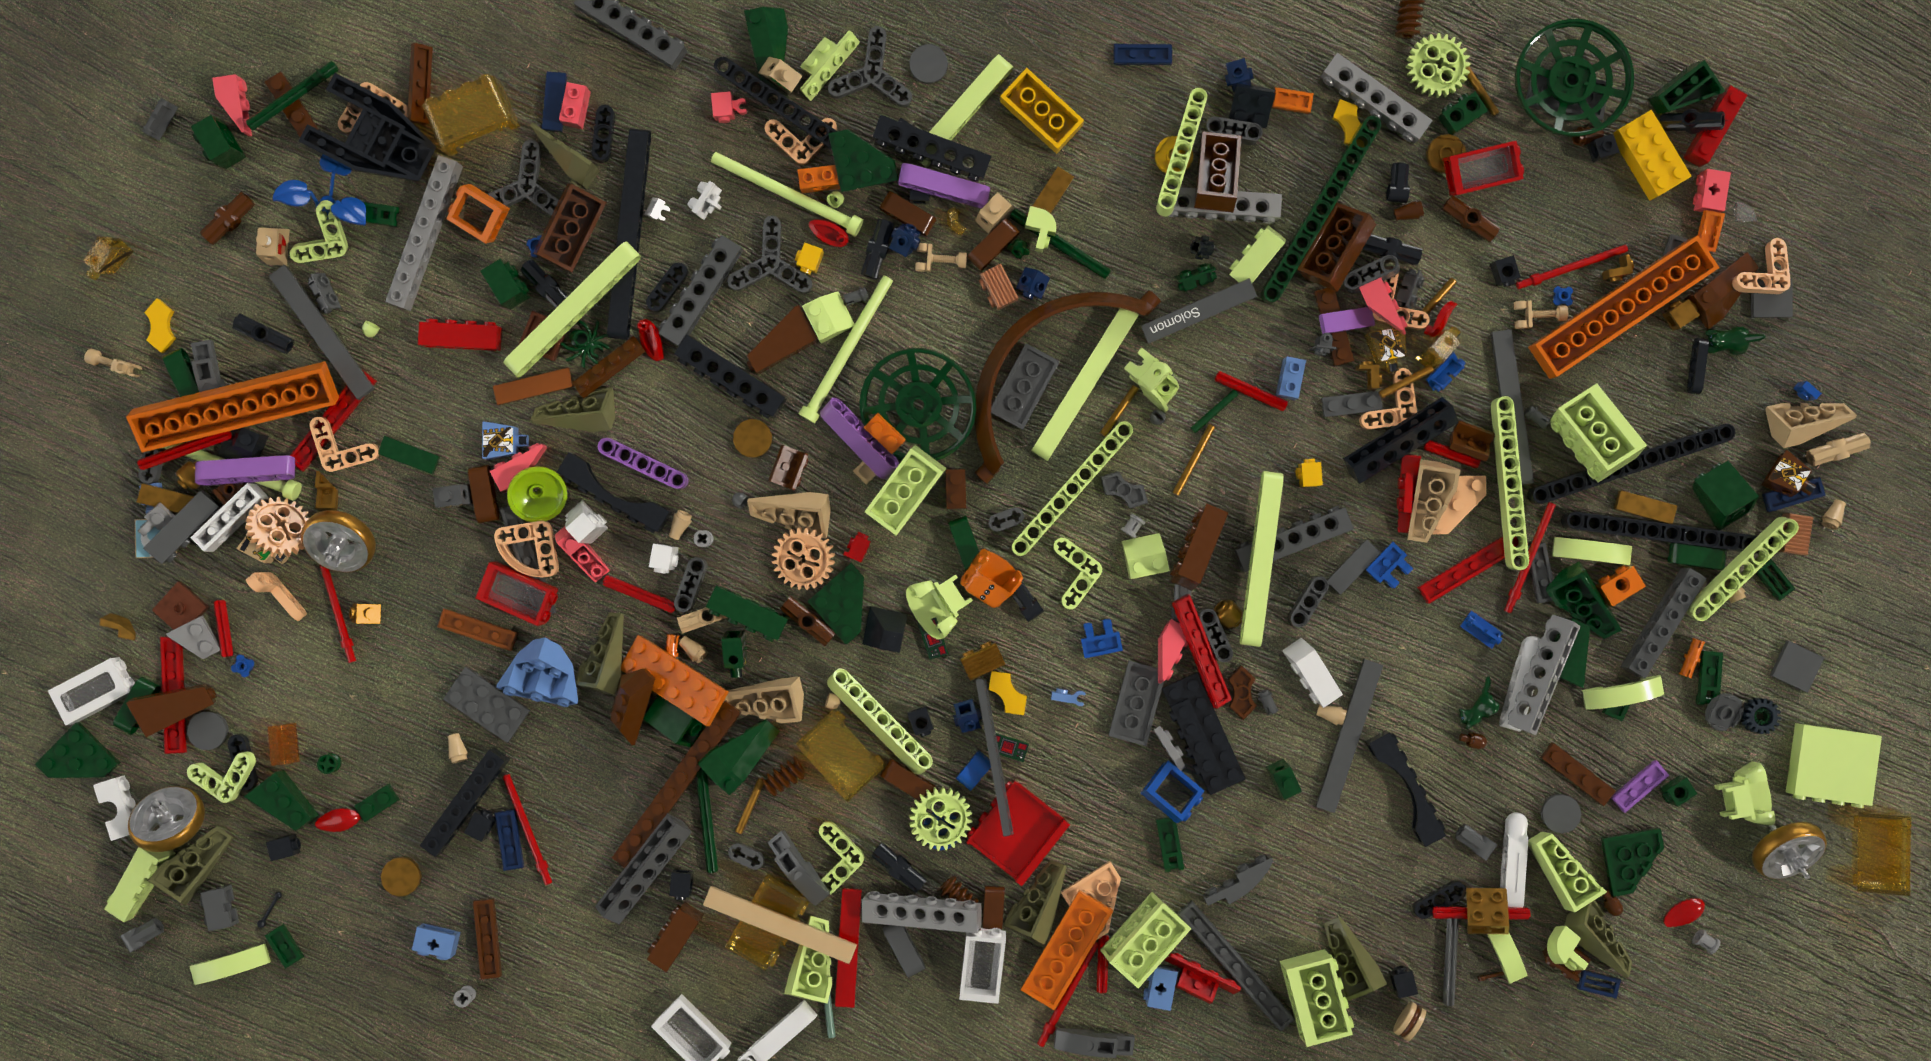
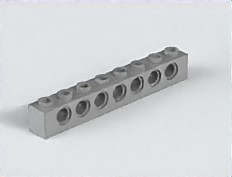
M440 155L437 157L385 301L391 305L411 311L463 168L457 161Z

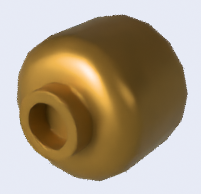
M187 461L176 472L179 478L177 482L184 489L188 487L197 489L200 486L195 483V463L197 461Z
M1222 600L1215 606L1214 611L1224 628H1236L1241 624L1243 611L1234 601Z

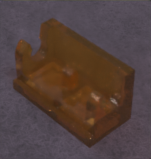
M296 723L269 726L268 737L271 766L300 762Z

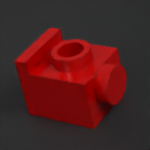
M858 532L855 538L851 537L847 546L850 550L849 552L845 551L843 555L862 563L871 544V541L868 540L869 536Z

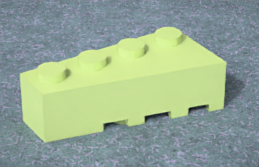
M1540 832L1528 840L1529 848L1565 910L1577 912L1607 892L1595 881L1591 874L1585 871L1578 860H1575L1569 854V851L1552 833Z
M138 847L114 893L108 898V904L104 910L122 922L133 919L155 886L148 880L162 863L172 859L176 853L172 850L149 852Z

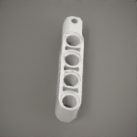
M1529 636L1522 641L1499 720L1501 727L1518 732L1521 731L1508 724V715L1515 707L1516 696L1524 685V676L1529 672L1531 659L1537 653L1540 640L1537 636ZM1529 707L1524 710L1525 715H1527Z
M1518 812L1509 814L1505 820L1500 888L1507 889L1508 907L1523 908L1528 854V821L1523 814Z
M803 1000L759 1038L737 1061L769 1060L817 1017V1013Z

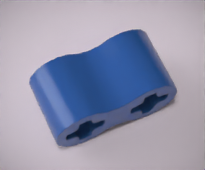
M978 750L955 779L971 791L991 768L990 759Z

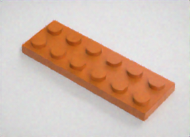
M637 635L621 664V671L626 674L646 668L655 678L652 691L706 726L711 725L729 693L726 689L640 635Z
M1079 890L1022 985L1021 991L1055 1010L1113 913V909Z

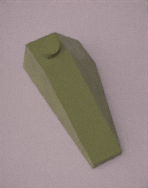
M613 388L596 389L585 398L574 395L570 396V400L562 403L557 400L535 408L530 420L535 424L588 432L609 431L615 420Z

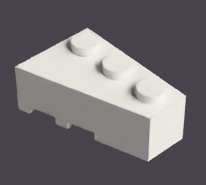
M583 500L565 515V529L578 543L591 544L608 529L605 525L607 521L603 516L594 513Z
M1300 638L1282 650L1291 663L1290 666L1293 671L1300 676V682L1303 687L1310 691L1309 697L1315 704L1319 703L1324 708L1343 695L1316 650L1305 640Z

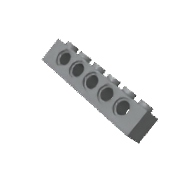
M1339 53L1334 56L1320 76L1326 85L1334 86L1343 97L1351 98L1355 101V105L1361 109L1365 108L1368 110L1371 116L1378 117L1386 123L1387 128L1399 132L1407 142L1415 144L1433 121ZM1339 74L1346 75L1347 81H1342L1339 78ZM1355 85H1360L1363 88V92L1356 91ZM1371 96L1377 97L1379 103H1373L1371 101ZM1387 108H1392L1395 111V115H1390L1387 112ZM1404 118L1410 121V126L1404 125Z
M1180 187L1174 210L1168 216L1178 217V214L1186 215V218L1205 216V219L1208 220L1224 217L1226 221H1236V218L1244 219V222L1263 220V223L1273 224L1281 218L1282 194L1238 191L1236 204H1244L1245 211H1239L1235 204L1234 212L1231 213L1194 208L1196 188ZM1179 199H1184V200H1186L1188 206H1187V207H1181V206H1179L1178 200H1179ZM1167 202L1162 203V205L1165 207L1170 206V204ZM1257 204L1264 206L1265 211L1263 213L1256 210Z
M1553 614L1551 619H1548L1546 622V631L1538 642L1536 655L1531 659L1530 670L1524 676L1522 690L1518 692L1515 699V707L1508 715L1509 725L1536 735L1580 629V625ZM1557 634H1560V639L1557 642H1554V637ZM1553 652V657L1547 660V654ZM1545 670V676L1539 678L1540 672ZM1538 688L1537 695L1532 697V691ZM1530 706V713L1525 715L1524 710Z
M871 891L866 893L862 899V922L978 933L981 927V903H976L973 900L956 901L953 898L942 900L936 897L899 896L897 893L880 894L877 891ZM880 905L885 906L887 910L881 908ZM918 909L924 910L925 913H921ZM937 910L942 911L944 915L939 914ZM956 912L962 913L964 917L958 916Z

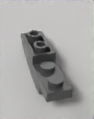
M213 340L191 343L194 361L191 363L199 392L225 386L224 379L220 377Z
M785 830L780 831L767 842L777 856L774 860L792 884L813 905H818L830 895V892L811 863L805 862Z
M1262 854L1256 857L1255 861L1250 864L1243 863L1237 867L1238 870L1234 871L1237 879L1230 878L1224 881L1222 886L1218 888L1211 887L1205 891L1206 894H1203L1202 897L1207 906L1224 898L1228 904H1231L1246 895L1263 879L1270 869L1273 859L1269 855Z
M1056 1028L1054 1049L1104 1058H1116L1117 1055L1133 1056L1135 1036L1125 1033H1095L1092 1029Z

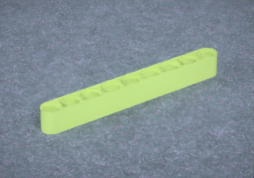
M628 242L618 246L505 358L503 363L516 377L524 375L637 264L641 255Z
M1119 309L1031 450L1046 461L1049 460L1139 314Z
M1503 396L1492 401L1491 417L1493 433H1495L1494 448L1505 563L1511 570H1523L1529 564L1515 409L1513 400L1508 396ZM1500 401H1503L1506 405L1504 411L1499 408ZM1502 420L1507 423L1506 430L1501 427ZM1504 440L1509 442L1507 450L1503 447ZM1506 459L1510 460L1511 462L1510 469H1507L1505 467ZM1508 479L1513 481L1511 489L1506 484ZM1510 498L1515 501L1513 508L1508 504ZM1513 517L1517 521L1515 527H1512L1510 524V520ZM1514 537H1517L1519 541L1516 547L1512 544ZM1516 556L1520 558L1519 566H1516L1514 564V559Z
M1123 421L1114 427L1014 540L1011 548L1015 555L1023 556L1029 552L1133 433V427L1130 423ZM1120 426L1128 428L1126 436L1119 434L1118 429ZM1108 440L1115 442L1116 447L1112 451L1108 450L1105 446ZM1094 455H1100L1103 458L1101 465L1093 463ZM1082 469H1087L1090 472L1089 479L1083 480L1079 474ZM1068 484H1075L1077 486L1075 494L1067 492ZM1056 498L1063 499L1064 507L1062 509L1055 508L1054 500ZM1045 512L1049 513L1052 518L1048 524L1041 521V515ZM1035 527L1038 529L1039 534L1036 538L1029 537V528ZM1017 542H1023L1026 545L1023 553H1018L1015 550Z
M1263 471L1261 475L1240 632L1241 645L1260 647L1262 644L1283 487V473Z

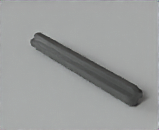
M1447 919L1443 1004L1447 1006H1453L1455 1000L1459 919Z

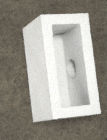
M653 544L649 567L654 568V572L664 574L669 573V570H675L678 564L677 554L679 547Z

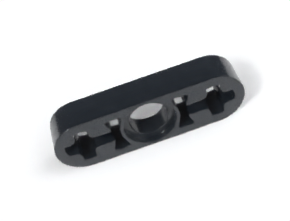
M609 105L598 107L594 126L592 156L602 163L610 159L615 112ZM605 110L610 114V116L606 117V123L610 124L609 126L604 124V117L601 115L605 113ZM601 129L609 131L607 138H599L598 133ZM598 141L607 143V145L603 144V150L606 154H602V157L597 154V151L601 150V145L597 143Z
M674 263L647 297L646 305L651 311H662L686 280L688 269L684 264ZM682 267L683 275H677L675 280L678 282L677 284H675V282L668 277L671 275L674 278L676 275L675 269H681ZM666 282L672 283L673 286L672 290L668 293L662 290V286ZM658 291L666 296L665 299L662 297L659 299L660 305L658 307H652V299L657 300L660 296L656 294Z
M1695 338L1692 345L1687 392L1690 394L1699 395L1704 387L1709 349L1708 339Z
M237 734L229 738L228 749L232 762L237 755L236 752L243 750L251 752L249 740L245 735ZM237 740L242 741L241 745L235 746ZM255 766L247 778L251 779V782L245 783L242 790L256 787L258 777ZM234 772L236 782H239L240 776L237 772Z
M1451 881L1417 900L1413 904V912L1419 918L1427 919L1432 916V907L1428 906L1430 905L1427 902L1428 900H1430L1434 907H1448L1465 897L1466 887L1459 881ZM1454 886H1457L1458 888L1461 887V889H1459L1458 895L1456 893H1452L1448 896L1445 893L1446 890L1448 893L1453 892ZM1439 894L1443 895L1445 898L1444 903L1436 905L1435 897ZM1420 905H1423L1424 907L1428 906L1427 908H1425L1424 914L1422 912H1418L1420 910Z

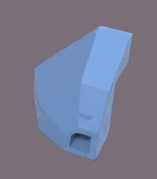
M545 637L531 641L517 653L496 687L508 696L528 698L533 701L557 704L562 707L578 703L573 664L560 645Z

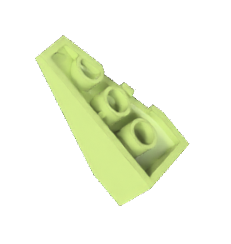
M809 916L808 925L829 933L828 920ZM799 944L784 994L828 1004L832 987V977L830 975L831 958L828 955Z

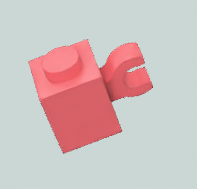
M730 91L711 93L715 121L729 123L730 120L735 119L734 110L741 115L747 114L746 109L739 108L741 104H746V99L733 100Z

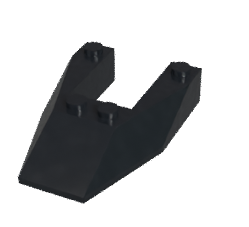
M334 73L326 88L327 95L361 114L345 143L307 124L298 141L300 147L354 171L419 182L437 147L391 101Z

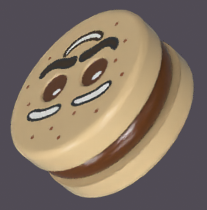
M1409 1002L1399 1015L1393 1032L1403 1037L1404 1040L1410 1041L1420 1029L1426 1016V1010L1417 1006L1414 1002Z

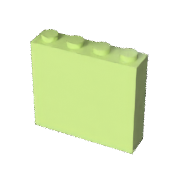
M1795 723L1786 793L1793 794V798L1806 800V797H1812V801L1825 803V799L1832 800V804L1844 805L1845 802L1851 803L1852 807L1864 808V805L1872 806L1882 736Z

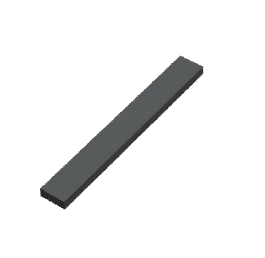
M283 265L269 275L355 397L361 400L373 391L375 387L288 266Z
M1512 330L1491 332L1499 396H1508L1514 402L1522 485L1534 483ZM1500 401L1501 410L1504 411L1506 405L1503 401ZM1503 420L1504 430H1506V429H1507V423H1506V421ZM1506 440L1507 449H1508V448H1509V442Z
M1363 659L1347 707L1345 720L1341 726L1315 805L1317 808L1332 813L1336 812L1383 668L1381 664Z
M984 679L976 680L1003 837L1011 836L1014 832L987 682Z
M1192 900L1177 912L1280 1032L1295 1020L1287 1008Z

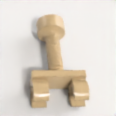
M920 243L917 247V252H928L927 263L916 262L915 270L918 272H931L932 262L955 263L958 265V268H966V252H959L957 256L932 254V244Z
M1532 300L1514 302V310L1525 309V320L1516 321L1515 329L1532 328V318L1555 317L1557 321H1567L1568 307L1566 305L1557 306L1556 310L1532 311Z
M92 348L87 350L84 356V360L88 364L95 366L100 363L111 367V371L123 375L127 374L131 377H139V375L133 373L134 368L142 370L139 365L103 357L100 351Z

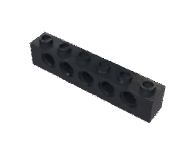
M881 114L872 139L880 147L886 148V146L894 148L893 151L905 155L906 152L913 155L912 158L921 162L923 160L930 161V165L942 168L943 166L949 168V172L955 175L965 174L969 180L974 182L983 181L991 159V155ZM897 132L900 138L893 141L889 138V134ZM909 139H916L918 146L910 147L907 144ZM933 145L936 147L937 152L935 154H928L926 147ZM945 153H953L955 159L947 161L944 157ZM965 159L972 160L973 167H964L963 161Z
M687 334L674 353L678 356V362L686 367L688 364L695 367L694 372L702 377L706 374L711 378L710 382L717 387L725 386L728 388L726 391L728 394L735 398L739 395L744 399V404L750 408L756 406L760 409L759 413L768 419L770 416L775 418L787 400L783 395ZM698 352L701 353V360L694 362L693 355ZM712 363H717L718 370L711 373L709 366ZM729 373H733L735 376L732 383H726L725 377ZM744 384L751 385V391L747 394H743L741 391ZM761 394L767 395L768 399L765 404L758 403V397Z
M1441 397L1344 457L1343 459L1349 474L1360 484L1459 422L1454 407Z
M496 748L488 750L422 841L420 847L434 857L442 854L510 758Z

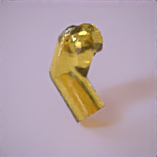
M952 207L946 214L947 225L961 237L966 228L958 222L960 210L957 207Z

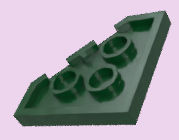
M849 129L829 133L841 192L899 180L895 160L879 151L866 140H863Z
M850 563L808 600L809 604L846 645L861 632L864 576L853 563Z
M76 722L35 765L48 778L107 777L121 762L80 722Z
M1661 828L1601 837L1611 895L1615 897L1634 893L1637 888L1636 885L1642 877H1645L1652 867L1654 859L1664 849Z

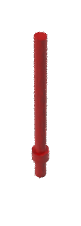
M1625 244L1541 274L1530 275L1529 278L1516 282V287L1519 290L1531 285L1542 284V281L1628 252V247Z
M1548 502L1529 548V564L1527 568L1520 570L1513 589L1511 588L1508 596L1510 597L1504 609L1508 613H1512L1517 599L1519 600L1522 592L1520 591L1556 505Z
M319 565L341 636V647L345 650L348 663L355 662L356 658L352 648L354 644L352 638H349L330 571Z
M510 774L505 775L502 778L536 861L535 867L537 872L540 871L544 884L548 885L552 883L547 869L549 866L542 857Z
M1095 941L1049 1022L1046 1021L1043 1027L1044 1031L1037 1042L1039 1046L1044 1047L1050 1035H1053L1055 1032L1056 1024L1098 948L1099 943Z

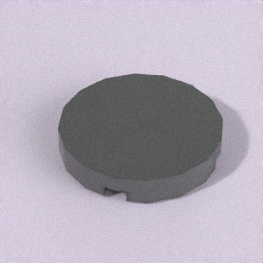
M932 44L922 45L911 54L909 61L910 71L919 82L932 84L940 81L946 75L948 69L947 57L938 46Z
M1731 693L1719 694L1713 698L1705 711V719L1708 725L1717 731H1727L1728 728L1735 727L1744 713L1741 699Z
M205 711L196 714L190 720L187 734L190 742L195 747L201 750H212L220 747L226 741L229 727L221 714Z
M1555 794L1548 797L1540 811L1541 820L1544 825L1557 833L1572 831L1577 827L1581 819V809L1577 801L1564 794Z

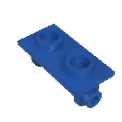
M1454 352L1426 379L1432 391L1436 390L1439 392L1444 390L1452 381L1449 375L1451 374L1456 377L1465 368V361L1461 358L1458 360Z
M1470 611L1460 625L1461 628L1491 649L1495 644L1498 645L1502 641L1501 636L1503 633L1473 611Z

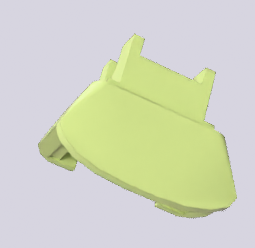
M1141 348L1137 353L1144 359L1142 361L1143 365L1137 366L1130 361L1124 367V370L1130 374L1129 378L1139 385L1143 394L1155 406L1166 413L1168 411L1167 403L1178 391L1179 384L1171 376L1173 372L1166 363L1159 362L1157 358ZM1165 386L1170 387L1168 391H1163Z
M954 575L940 585L938 582L933 583L929 580L910 585L906 590L907 603L914 617L933 638H945L958 622L956 619L959 615L957 611L973 601L971 598L964 600L952 582L958 578L957 575ZM936 617L938 621L937 626L931 620L932 618Z
M1750 761L1734 773L1732 782L1714 785L1715 789L1722 790L1726 811H1721L1720 816H1729L1731 820L1744 818L1747 821L1763 825L1775 824L1774 811H1771L1772 802L1767 775L1761 763Z

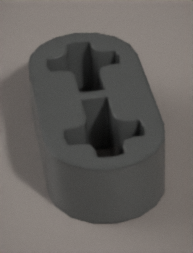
M155 449L143 452L142 458L148 457L150 454L159 453L162 450ZM163 463L145 470L139 469V479L145 484L156 483L160 478ZM146 473H151V474H153V477H152V478L147 477V476H146Z
M1015 507L994 514L989 519V527L996 532L1013 527L1024 520V513L1020 508ZM1012 511L1021 514L1018 522H1015L1014 519L1007 520V517L1012 515ZM995 517L998 520L1005 518L1006 522L1001 523L1000 528L992 526Z
M736 842L729 848V857L733 861L752 870L761 868L764 863V856L761 852L743 843ZM738 847H740V852L746 855L743 856L739 854L738 856H735V851H733V849H737ZM755 855L758 856V861H760V864L756 863L755 865H753L752 860L747 858V856H750L752 858H754Z

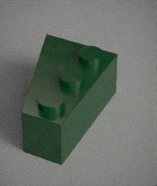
M1702 60L1692 63L1651 95L1648 100L1657 114H1662L1726 91L1706 61Z
M1565 618L1580 625V629L1559 679L1573 686L1584 688L1590 626L1573 618ZM1560 634L1556 635L1554 642H1557L1560 639ZM1553 652L1548 653L1547 660L1553 657Z
M284 770L273 773L244 796L295 831L304 828L319 816Z

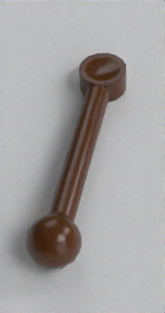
M1501 971L1488 975H1479L1477 978L1478 981H1484L1488 978L1505 974Z

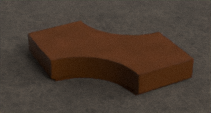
M1240 665L1228 678L1234 692L1232 702L1228 707L1244 720L1256 707L1251 697V687L1256 678Z

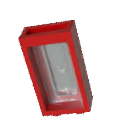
M1517 140L1444 157L1443 163L1449 195H1461L1524 179V167L1520 162L1521 150Z
M495 561L488 563L475 599L536 626H540L549 621L551 617L550 610L558 599L557 592L559 588Z

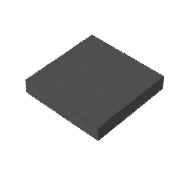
M1790 278L1791 284L1789 289L1781 294L1751 293V318L1793 317L1792 278ZM1758 279V280H1757L1758 285H1759L1760 287H1763V288H1764V287H1765L1764 281L1761 280V279Z
M1786 641L1770 676L1808 693L1824 657L1791 641Z

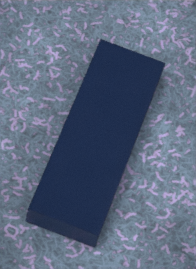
M1114 44L1113 65H1172V44Z
M548 71L546 73L542 129L545 131L563 132V124L559 121L567 84L566 73Z
M1816 477L1807 480L1816 485V488L1810 495L1801 490L1793 497H1788L1774 490L1763 493L1762 497L1767 512H1773L1826 496L1821 478Z
M513 809L496 812L495 820L503 871L523 868L524 861L516 811Z

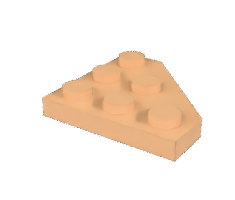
M1459 476L1457 490L1432 534H1449L1486 496V476Z
M1111 861L1062 890L1061 894L1070 906L1077 892L1081 890L1114 911L1121 877ZM1112 914L1097 939L1109 933Z

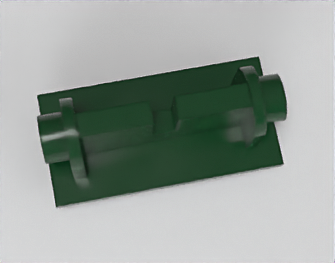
M1208 263L1201 264L1197 269L1191 271L1183 270L1179 275L1174 276L1179 282V290L1184 292L1197 288L1196 280H1199L1200 286L1217 279L1216 268Z

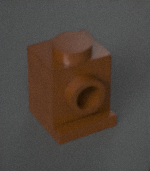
M247 483L221 484L217 489L213 490V493L225 505Z

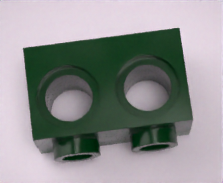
M1476 91L1470 95L1468 92L1457 99L1459 101L1453 106L1450 103L1442 109L1443 113L1438 118L1450 135H1454L1488 111ZM1466 103L1471 104L1474 110H1468L1466 107ZM1450 114L1457 116V122L1451 120Z

